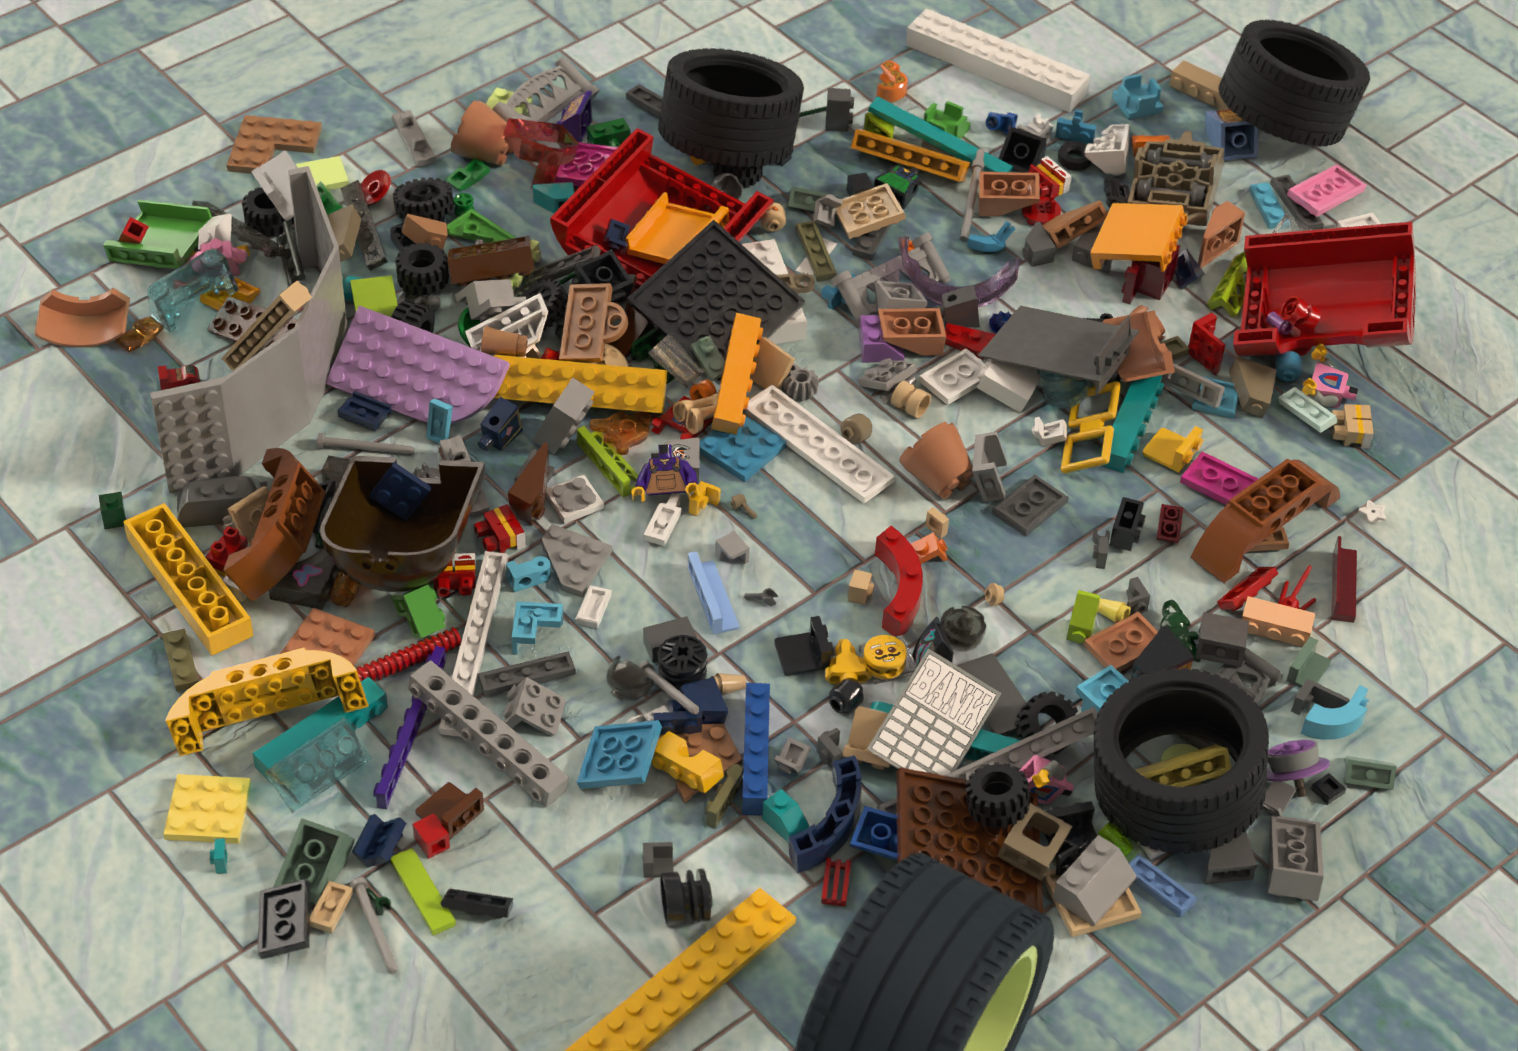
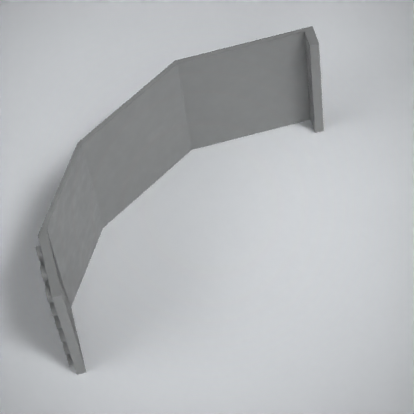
M309 166L288 170L297 247L303 269L318 266L320 276L310 294L312 298L306 303L295 327L225 377L150 393L169 493L177 492V489H183L186 483L195 480L240 476L263 459L267 449L278 448L311 423L328 387L326 384L327 377L348 332L339 246Z

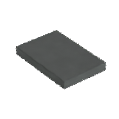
M1034 475L993 507L992 514L1026 537L1067 504L1069 497L1037 475Z

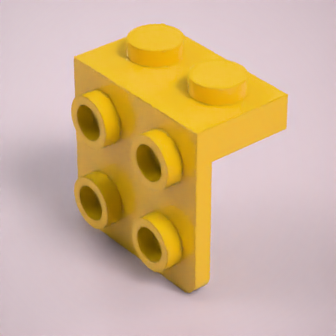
M1195 426L1185 438L1166 428H1160L1143 449L1142 454L1179 473L1191 461L1194 453L1201 448L1203 444V439L1201 438L1203 429Z

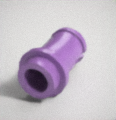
M1271 312L1266 318V323L1277 328L1280 334H1289L1292 331L1293 325L1281 319L1275 312Z

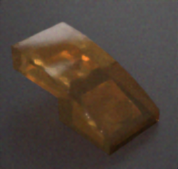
M148 316L133 322V329L126 331L115 342L129 353L155 338L163 330L164 326L153 317Z

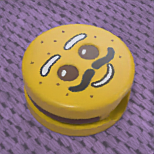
M878 635L871 638L865 644L863 664L873 677L892 679L904 671L907 649L901 640L890 635Z

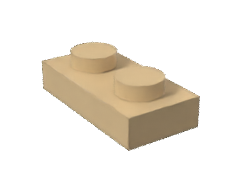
M329 881L310 915V927L333 933L353 895V888Z

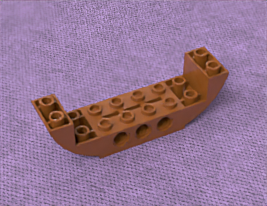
M283 448L267 449L262 461L264 469L272 475L274 481L252 544L248 548L230 554L223 570L227 577L239 587L241 592L251 602L275 586L292 569L301 555L306 553L325 495V490L290 451Z
M1287 458L1229 500L1228 504L1218 513L1201 536L1191 555V559L1225 583L1239 573L1242 558L1246 552L1315 502L1325 509L1340 499V490L1335 484L1303 461L1289 460Z

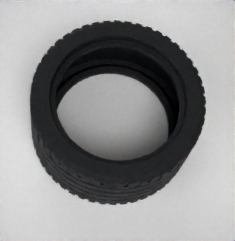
M1256 20L1244 27L1219 84V94L1232 112L1236 113L1244 121L1249 122L1250 125L1265 131V133L1301 145L1331 146L1341 141L1370 82V73L1363 61L1356 57L1353 52L1319 32L1317 33L1312 29L1309 30L1297 24L1285 23L1284 21Z
M721 48L684 51L672 57L668 62L658 131L670 146L691 157L703 159V161L738 167L773 165L783 161L792 153L804 84L800 77L791 69L781 65L779 62H774L771 59H766V57Z
M1160 669L1157 672L1151 671L1149 674L1139 675L1138 678L1135 677L1129 680L1128 683H1124L1120 686V689L1117 688L1113 695L1111 694L1106 699L1095 720L1094 783L1096 798L1102 813L1107 817L1110 824H1113L1114 828L1117 831H1121V834L1125 837H1130V840L1135 843L1139 842L1142 846H1149L1150 849H1159L1162 852L1168 853V851H1172V853L1184 852L1186 854L1195 851L1197 853L1202 852V850H1212L1213 847L1218 848L1223 846L1224 843L1227 844L1233 841V838L1239 837L1242 832L1244 833L1254 823L1265 801L1269 731L1262 710L1254 702V699L1234 682L1231 683L1230 680L1221 678L1220 675H1212L1210 672H1201L1198 669ZM1186 734L1207 739L1227 748L1235 764L1224 775L1208 783L1177 787L1149 780L1135 771L1128 764L1126 758L1135 748L1148 740L1164 735Z

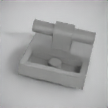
M887 358L880 361L879 365L875 368L865 371V374L858 378V382L862 387L888 391L881 396V400L887 403L891 400L892 394L900 382L907 381L912 385L916 383V378L912 374L917 372L915 363Z

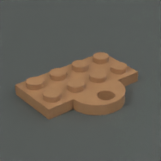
M610 283L570 285L559 355L560 361L602 362L605 343L614 342L625 333L628 326V318L620 305L611 302L613 287ZM614 320H622L619 325L612 326Z

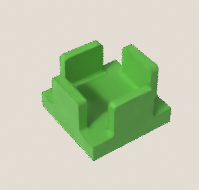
M949 101L945 103L944 112L938 110L935 103H932L924 112V121L959 139L969 131L971 125L970 122H967V116L963 115L964 108Z

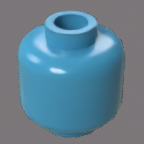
M1293 351L1279 354L1275 359L1276 377L1284 382H1293L1299 379L1302 374L1303 363L1301 356Z

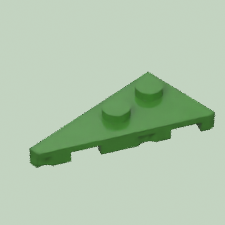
M470 209L447 225V235L474 241L479 239V242L481 239L484 243L516 238L473 209Z

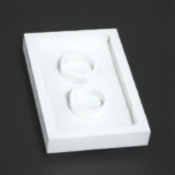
M964 349L921 374L919 382L945 404L949 405L976 389L980 382V379L977 378L983 367L987 369L988 366L969 350Z

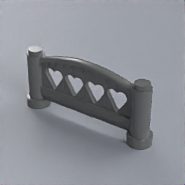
M1247 648L1242 667L1223 664L1215 673L1220 675L1221 678L1230 680L1231 683L1234 682L1240 689H1244L1247 695H1250L1257 704L1262 699L1268 684L1276 686L1283 677L1280 670ZM1238 675L1253 677L1257 682L1252 683L1251 688H1245ZM1177 734L1199 750L1217 745L1201 737Z

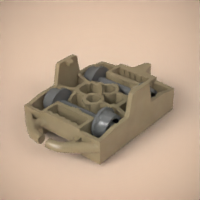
M1185 131L1180 139H1166L1165 142L1146 141L1144 148H1138L1135 157L1134 180L1127 204L1183 205L1184 214H1187V224L1207 226L1224 166V148L1207 146L1203 142L1192 141L1191 131Z

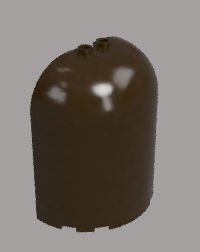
M352 456L320 526V534L326 552L338 569L358 584L374 590L403 592L430 583L447 568L453 559L484 479L485 462L440 460V479L419 478L432 488L409 519L405 521L369 497L371 491L394 462L397 463V458Z

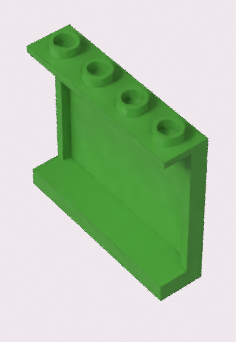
M138 200L141 212L136 217V220L148 225L149 228L141 244L106 240L103 247L109 261L179 270L198 246L199 230L212 218L209 208Z

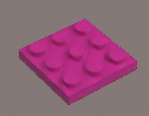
M573 142L543 174L544 180L554 183L573 182V185L581 186L618 147Z

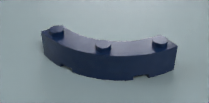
M855 755L832 762V780L835 785L836 796L822 821L816 826L814 824L808 829L789 837V856L797 874L809 870L826 861V858L833 856L847 842L856 827L861 810V772Z

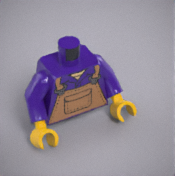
M671 444L658 445L659 458H651L648 463L644 464L637 477L635 488L631 491L632 500L634 501V498L640 495L642 502L645 501V490L648 496L687 493L688 498H691L690 494L693 491H697L698 496L701 495L696 472L688 461L682 460L680 456L672 457Z

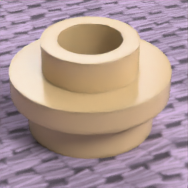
M990 583L985 590V599L991 606H997L1004 600V589L996 583Z

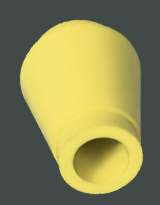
M1100 598L1098 612L1115 623L1129 617L1131 609L1125 602Z

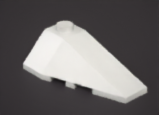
M1130 124L1110 125L1102 132L1101 138L1096 137L1094 144L1086 146L1085 157L1106 174L1117 176L1126 173Z

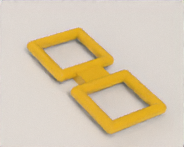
M1119 382L1107 383L1099 392V394L1111 391L1108 412L1078 418L1081 398L1094 396L1096 394V386L1073 393L1068 427L1071 429L1080 427L1079 433L1068 435L1067 440H1065L1060 469L1062 473L1066 474L1109 463L1114 428L1110 425L1104 427V421L1116 417L1121 386ZM1104 436L1101 457L1070 463L1074 442Z

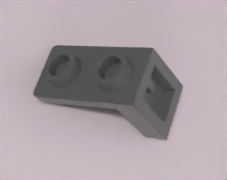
M1307 679L1295 696L1291 712L1300 715L1304 708L1309 709L1312 702L1325 708H1340L1348 704L1350 699Z

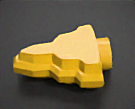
M839 639L835 647V656L831 658L830 666L825 668V680L830 684L837 685L844 679H850L858 683H865L871 679L872 675L863 664V658L856 655L855 647L848 639Z

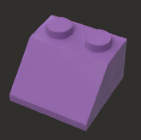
M860 315L859 338L862 362H880L887 358L904 361L903 348L883 340L879 316Z

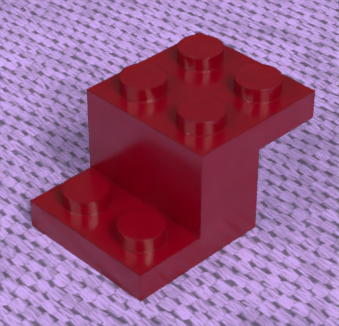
M1177 245L1176 250L1172 252L1171 262L1167 264L1164 272H1161L1160 262L1132 261V266H1128L1124 274V278L1127 279L1121 290V293L1124 294L1122 302L1131 304L1137 292L1161 300L1175 275L1180 246Z

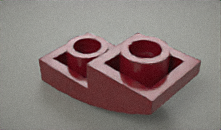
M1161 505L1156 540L1179 543L1183 507Z

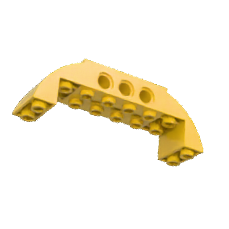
M301 648L211 672L210 676L196 683L175 702L165 720L179 756L203 751L202 732L336 696H340L345 713L369 707L357 669L348 660L330 652Z

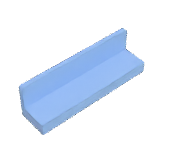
M697 551L688 553V570L713 635L739 629V623L714 561L701 563Z

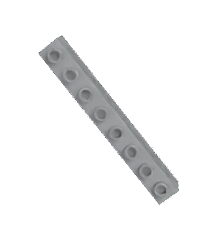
M430 660L410 675L408 690L412 696L419 698L427 705L431 712L440 716L447 726L453 727L466 742L474 745L481 755L488 757L500 771L508 774L516 785L523 787L529 792L535 801L547 807L566 792L569 777L434 662Z

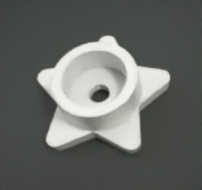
M1368 500L1366 507L1359 508L1358 510L1369 523L1386 520V516L1383 513L1385 505H1375Z

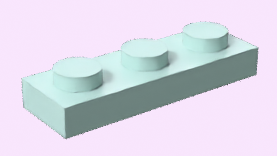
M1295 387L1278 397L1280 405L1320 433L1337 423L1336 415Z

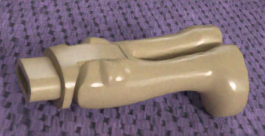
M719 392L698 400L676 402L673 406L675 419L678 422L686 421L687 429L691 434L699 433L703 429L704 420L714 417Z

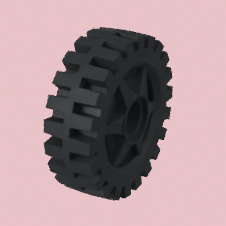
M429 177L428 180L425 178H421V180L413 179V182L407 181L405 185H399V188H396L395 192H393L395 212L403 220H405L407 214L437 220L438 216L444 217L445 214H449L454 206L453 192L450 184L446 183L445 180L441 181L439 178L435 180L433 177Z
M550 278L548 280L543 279L542 282L537 281L534 286L532 284L529 285V289H523L521 291L522 294L516 296L526 297L527 300L539 293L542 295L548 310L542 332L546 331V327L551 328L553 322L557 323L560 320L559 316L563 317L564 311L567 308V292L557 280Z

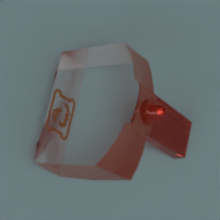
M508 118L503 133L504 140L518 159L538 163L531 184L532 189L533 185L554 183L559 166L572 163L579 146V142L562 124ZM531 140L555 142L561 147V149L547 147L544 144H540Z

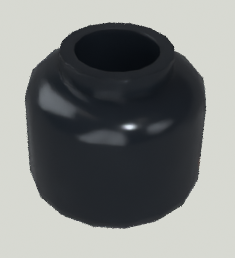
M850 679L842 680L829 693V704L838 713L849 714L860 706L864 700L862 686L857 681Z

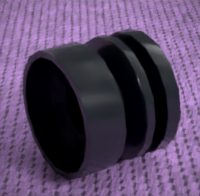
M677 635L666 639L660 645L658 651V674L678 691L682 685L707 679L708 654L705 645L697 638L688 635Z
M704 868L696 870V881L694 880L692 870H687L685 882H681L678 872L661 873V900L667 927L684 925L685 913L688 912L693 923L698 922V911L701 913L703 922L711 920L712 892Z

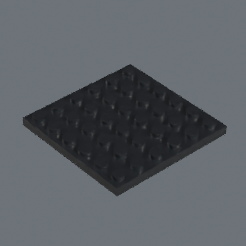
M713 220L627 298V303L703 370L690 348L692 343L710 336L725 360L736 313L760 318V327L763 328L762 337L769 338L805 304V300ZM722 377L714 381L720 385Z

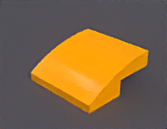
M226 274L214 280V288L200 294V302L219 311L228 297L251 304L259 295L260 289L232 275Z

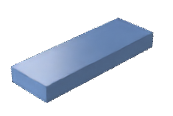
M1138 854L1129 862L1137 876L1134 883L1177 916L1181 917L1196 903L1197 898L1141 855Z

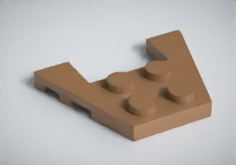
M724 723L702 724V733L675 734L686 740L689 757L696 756L702 750H705L720 758L724 777L731 765H742V758ZM681 780L676 781L675 787L683 803L690 801L691 796L697 792L701 793V791L692 789Z

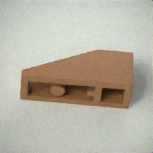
M1099 200L1061 214L1042 226L1055 247L1059 249L1105 221L1107 212Z

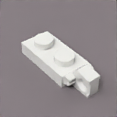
M672 493L667 503L663 502L658 505L644 532L645 541L665 546L681 515L682 508L679 507L681 503L680 495Z

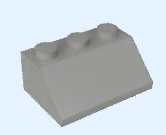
M1098 835L1057 880L1053 900L1092 926H1095L1136 880L1137 876L1120 848Z

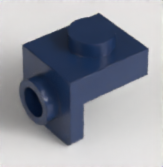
M610 219L602 243L607 244L608 248L615 251L626 248L628 243L625 242L630 225Z

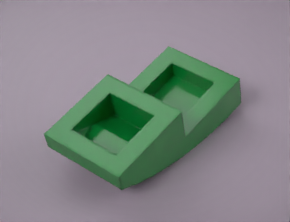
M474 158L464 169L459 166L445 180L457 190L462 191L480 181L490 172V169L483 162Z

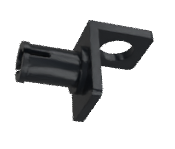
M1052 833L1050 835V843L1053 840L1056 833ZM1076 833L1071 838L1064 840L1055 856L1057 858L1056 876H1062L1078 858V850L1086 847L1087 839L1083 834Z

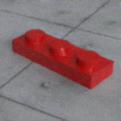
M1258 567L1217 601L1220 609L1236 611L1242 608L1248 596L1255 597L1261 588L1271 584V580L1278 575L1276 567Z

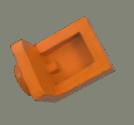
M934 532L911 543L921 564L936 556H939L943 562L948 560L945 552L948 550L947 545Z

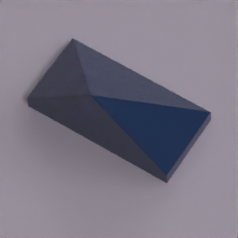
M1187 249L1179 253L1175 270L1178 284L1183 289L1205 274Z

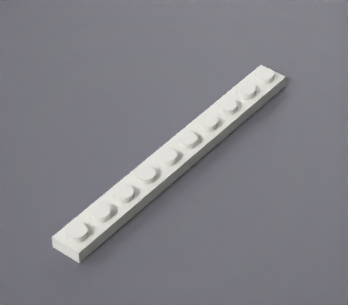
M485 551L452 679L471 695H474L478 673L508 561V554ZM441 718L439 734L462 737L453 727L447 726Z

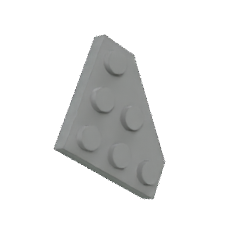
M551 524L541 539L542 547L548 555L550 565L559 580L561 590L579 597L584 596L612 553V545Z

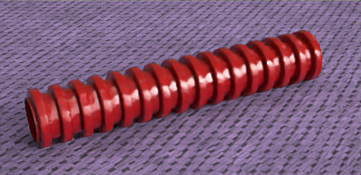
M451 627L449 631L444 630L443 634L437 633L436 637L432 635L430 639L425 638L423 642L418 641L417 645L411 644L410 648L406 646L403 651L399 649L397 653L392 652L390 656L385 655L384 659L378 658L376 662L373 660L370 664H364V667L359 666L357 667L360 681L367 677L374 682L376 679L380 681L382 677L387 678L389 674L394 675L395 671L401 672L402 668L408 669L409 665L411 667L415 666L416 662L420 664L422 660L427 661L428 655L433 654L435 646L444 647L445 653L448 652V649L453 650L455 646L460 647L462 641L457 629Z

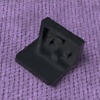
M820 616L810 617L809 632L777 637L775 639L774 645L785 675L825 670V668L830 666L831 656H834V648L832 642L827 640L826 624L822 625Z
M1092 801L1078 802L1071 806L1055 807L1045 811L1072 826L1066 839L1071 838L1076 833H1081V835L1083 834L1086 837L1087 845L1078 850V857L1097 837L1092 825L1095 811ZM1045 834L1048 843H1050V836Z

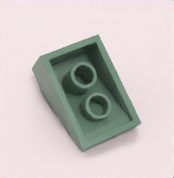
M301 818L273 887L307 879L310 882V903L317 904L328 882H334L346 864L355 839L346 833Z

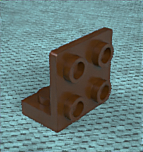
M447 782L415 810V814L421 819L435 814L449 833V840H451L484 811L483 792L475 788L470 793L465 794L451 782Z

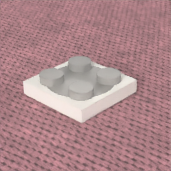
M585 475L552 486L546 490L547 499L564 524L604 509V502Z

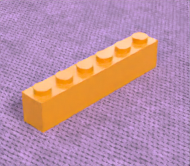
M863 129L855 130L851 144L852 149L959 182H965L970 167V162Z
M736 313L711 429L737 435L739 427L743 428L746 415L742 413L743 409L747 410L749 397H746V393L751 391L753 380L749 378L750 374L754 375L756 362H753V358H757L760 345L756 343L757 340H761L763 328L760 327V318Z

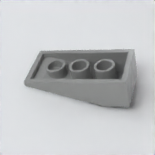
M1271 815L1268 893L1280 897L1289 896L1305 901H1318L1324 878L1320 822Z

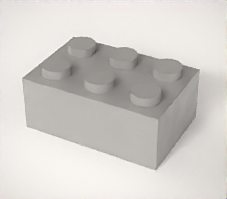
M572 378L553 405L533 442L540 446L546 442L549 452L555 455L559 448L563 450L569 442V438L576 432L579 424L592 406L593 401L590 399L595 392Z

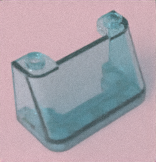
M209 249L149 286L147 290L149 309L152 316L168 334L177 329L175 319L181 317L178 309L200 297V294L212 290L217 295L220 293L219 291L224 290L229 295H232L239 291L224 254L218 249Z

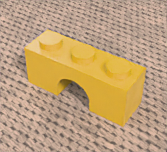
M670 731L658 740L651 761L656 769L663 770L674 779H679L688 784L692 789H697L704 794L724 777L720 758L705 750H702L696 756L689 757L686 740Z

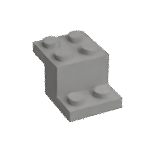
M510 279L474 281L455 294L456 303L465 302V305H468L471 320H480V322H484L526 300V297H514Z

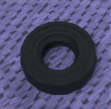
M1077 141L1064 143L1058 151V162L1069 170L1080 171L1088 168L1091 161L1085 157L1087 145ZM1068 154H1079L1082 158H1072Z

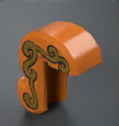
M883 62L881 69L884 73L880 75L883 83L877 86L876 98L880 97L888 102L898 101L904 98L907 93V76L900 72V66L896 62Z

